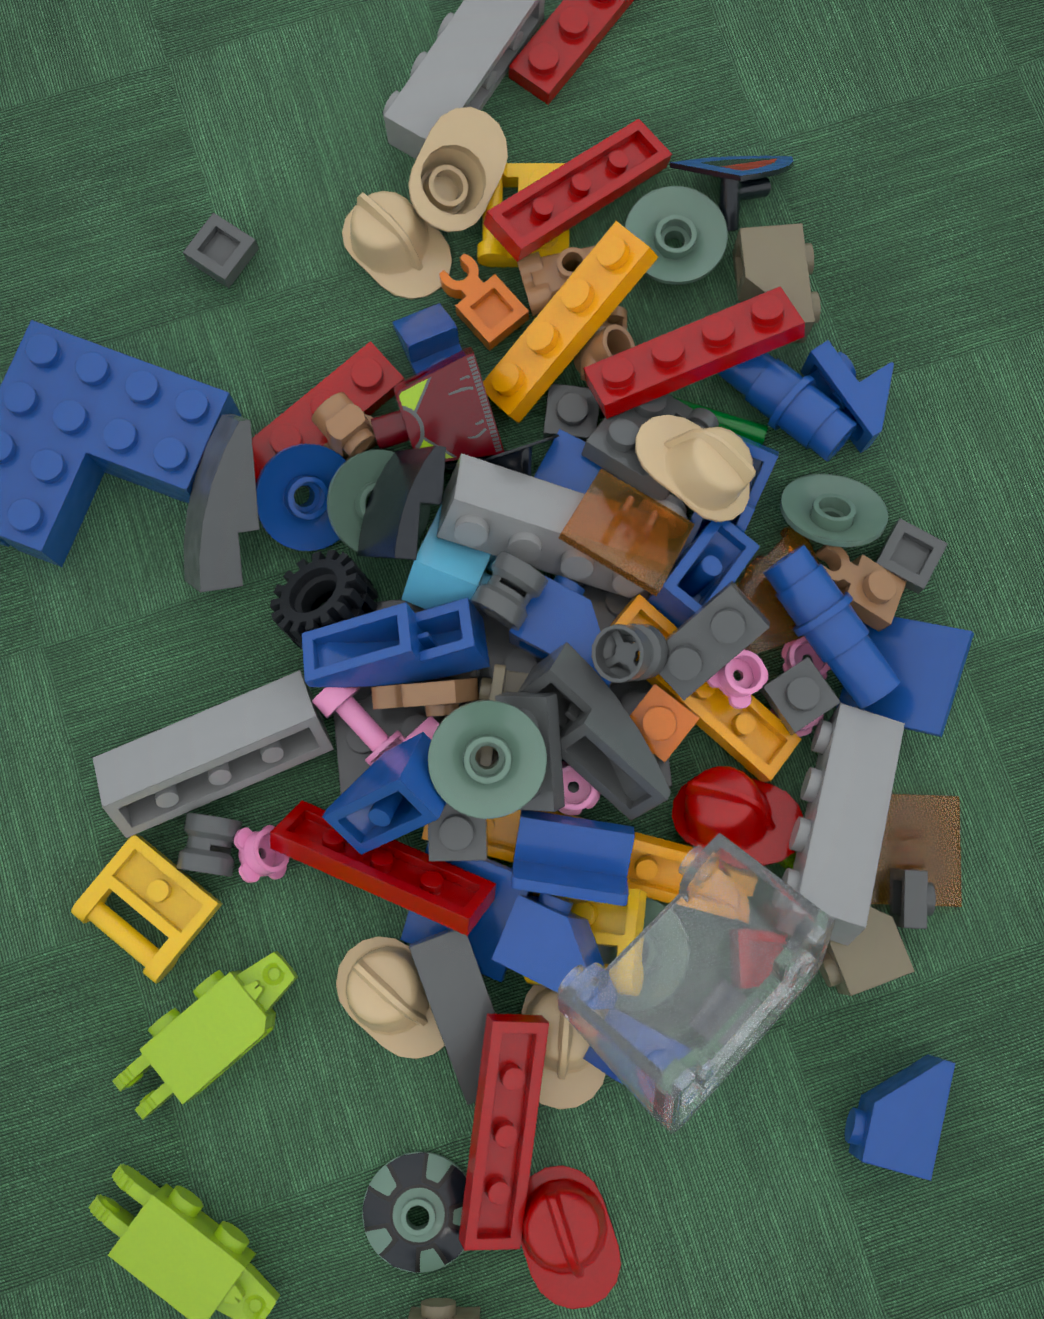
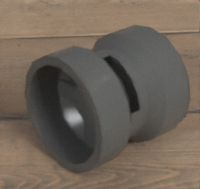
M500 552L491 565L493 575L487 584L478 586L470 602L501 624L519 631L527 618V605L532 598L540 597L548 584V580L526 562L506 552Z
M616 624L604 628L596 636L592 645L591 657L594 667L600 676L610 682L641 681L656 677L664 669L668 660V646L662 633L650 624ZM638 651H640L639 660L636 661L638 657Z
M187 813L184 831L187 833L188 839L186 847L179 851L176 868L232 877L235 859L231 855L234 836L242 828V821Z

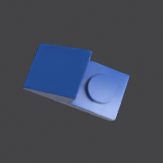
M440 303L392 322L414 375L462 350L459 344L458 328Z
M827 340L809 353L801 372L804 377L810 375L816 381L814 386L841 407V411L858 424L849 439L860 453L867 450L882 431L894 363L890 362L859 382L856 379V371L851 360L844 353H837L829 340Z

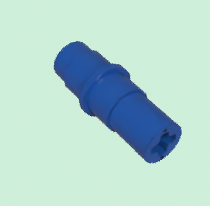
M769 353L762 354L717 373L743 394L748 403L769 419L768 425L776 431L781 428L806 449L810 448L826 462L831 460L840 451L858 426L854 420L841 411V407L814 386L816 382L814 378L810 375L802 377L781 359H775Z
M804 544L785 555L763 572L777 592L775 596L796 624L793 628L795 634L798 637L804 635L821 661L828 664L859 709L877 702L900 684L901 680L869 637V630L850 605L853 600L850 593H842L823 565L816 562Z

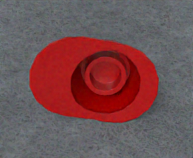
M716 766L704 770L701 774L683 785L673 801L672 819L676 832L687 844L743 863L762 866L782 862L796 852L789 849V842L797 818L799 816L803 817L799 804L788 792L772 784L750 778L741 770L728 766Z
M564 1165L545 1167L530 1176L521 1246L530 1274L540 1293L554 1304L569 1309L591 1307L609 1294L617 1282L621 1266L619 1245L604 1199L595 1182L578 1169Z

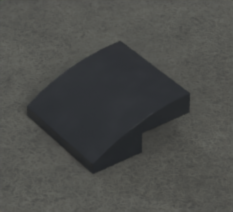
M430 446L395 451L381 472L369 498L359 536L357 556L416 560L420 505L442 504L446 447Z

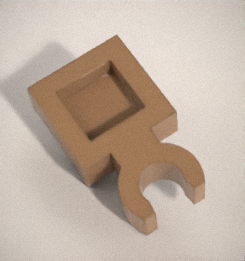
M824 545L817 550L815 556L828 564L830 570L825 566L823 567L842 593L849 592L853 600L850 605L862 622L878 632L891 625L907 582L863 554L853 562H850L849 556L842 547Z
M477 678L371 687L373 709L425 706L426 717L449 715L459 708V703L479 699Z

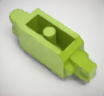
M278 951L269 954L244 971H232L226 976L221 970L214 972L193 990L198 1000L181 1014L176 1008H173L148 1029L153 1038L139 1049L142 1055L123 1070L112 1082L119 1091H122L136 1084L151 1067L159 1074L165 1083L157 1090L147 1094L135 1109L142 1120L157 1110L173 1095L177 1097L182 1105L194 1099L274 1030L276 1012L272 1007L295 982L298 975Z
M120 1164L112 1174L113 1181L116 1182V1185L143 1207L135 1217L116 1201L101 1194L97 1195L90 1204L89 1209L93 1216L120 1237L108 1256L187 1319H210L216 1310L232 1319H266L279 1299L280 1294L250 1263L256 1253L247 1247L250 1243L248 1237L233 1224L226 1221L218 1224L201 1211L204 1207L202 1201L190 1190L179 1185L173 1189L167 1183L159 1188L133 1167Z

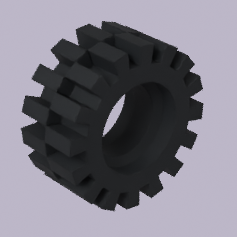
M328 550L326 557L321 551L312 554L311 563H308L304 558L297 562L299 570L295 574L288 570L283 576L287 581L286 585L277 584L274 593L279 598L271 600L270 608L274 611L271 614L273 621L300 649H303L302 633L376 611L378 605L374 602V599L378 598V594L373 587V583L347 554L342 552L340 555L336 550ZM329 598V600L325 604L319 607L324 601H326Z

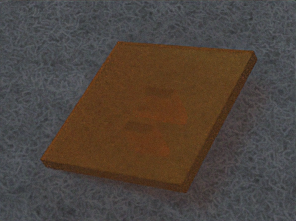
M601 468L558 538L654 596H657L695 524Z
M891 794L871 904L890 905V868L928 871V882H932L935 888V906L962 907L959 796Z

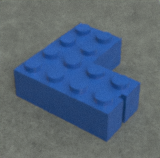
M31 320L0 386V544L7 547L11 545L20 552L62 567L104 473L189 504L197 469L218 421L223 414L241 416L230 393Z

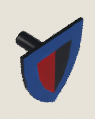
M792 156L710 157L670 162V168L720 177L719 209L725 218L727 230L734 231L739 229L740 201L768 196L771 191V183L767 177L789 171L793 167L794 161Z

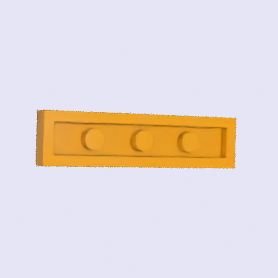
M615 221L485 378L483 384L487 396L509 417L520 423L658 259L657 254L642 240Z
M640 594L629 601L610 625L650 624L657 628L665 638L677 629L672 622ZM638 651V657L636 661L639 660L640 651ZM660 674L647 679L652 686L655 683L698 715L700 719L696 722V725L759 781H771L802 740L795 733L790 735L781 720L753 695H751V704L748 707L735 709L729 704L728 697L719 688H712L707 682L683 700Z

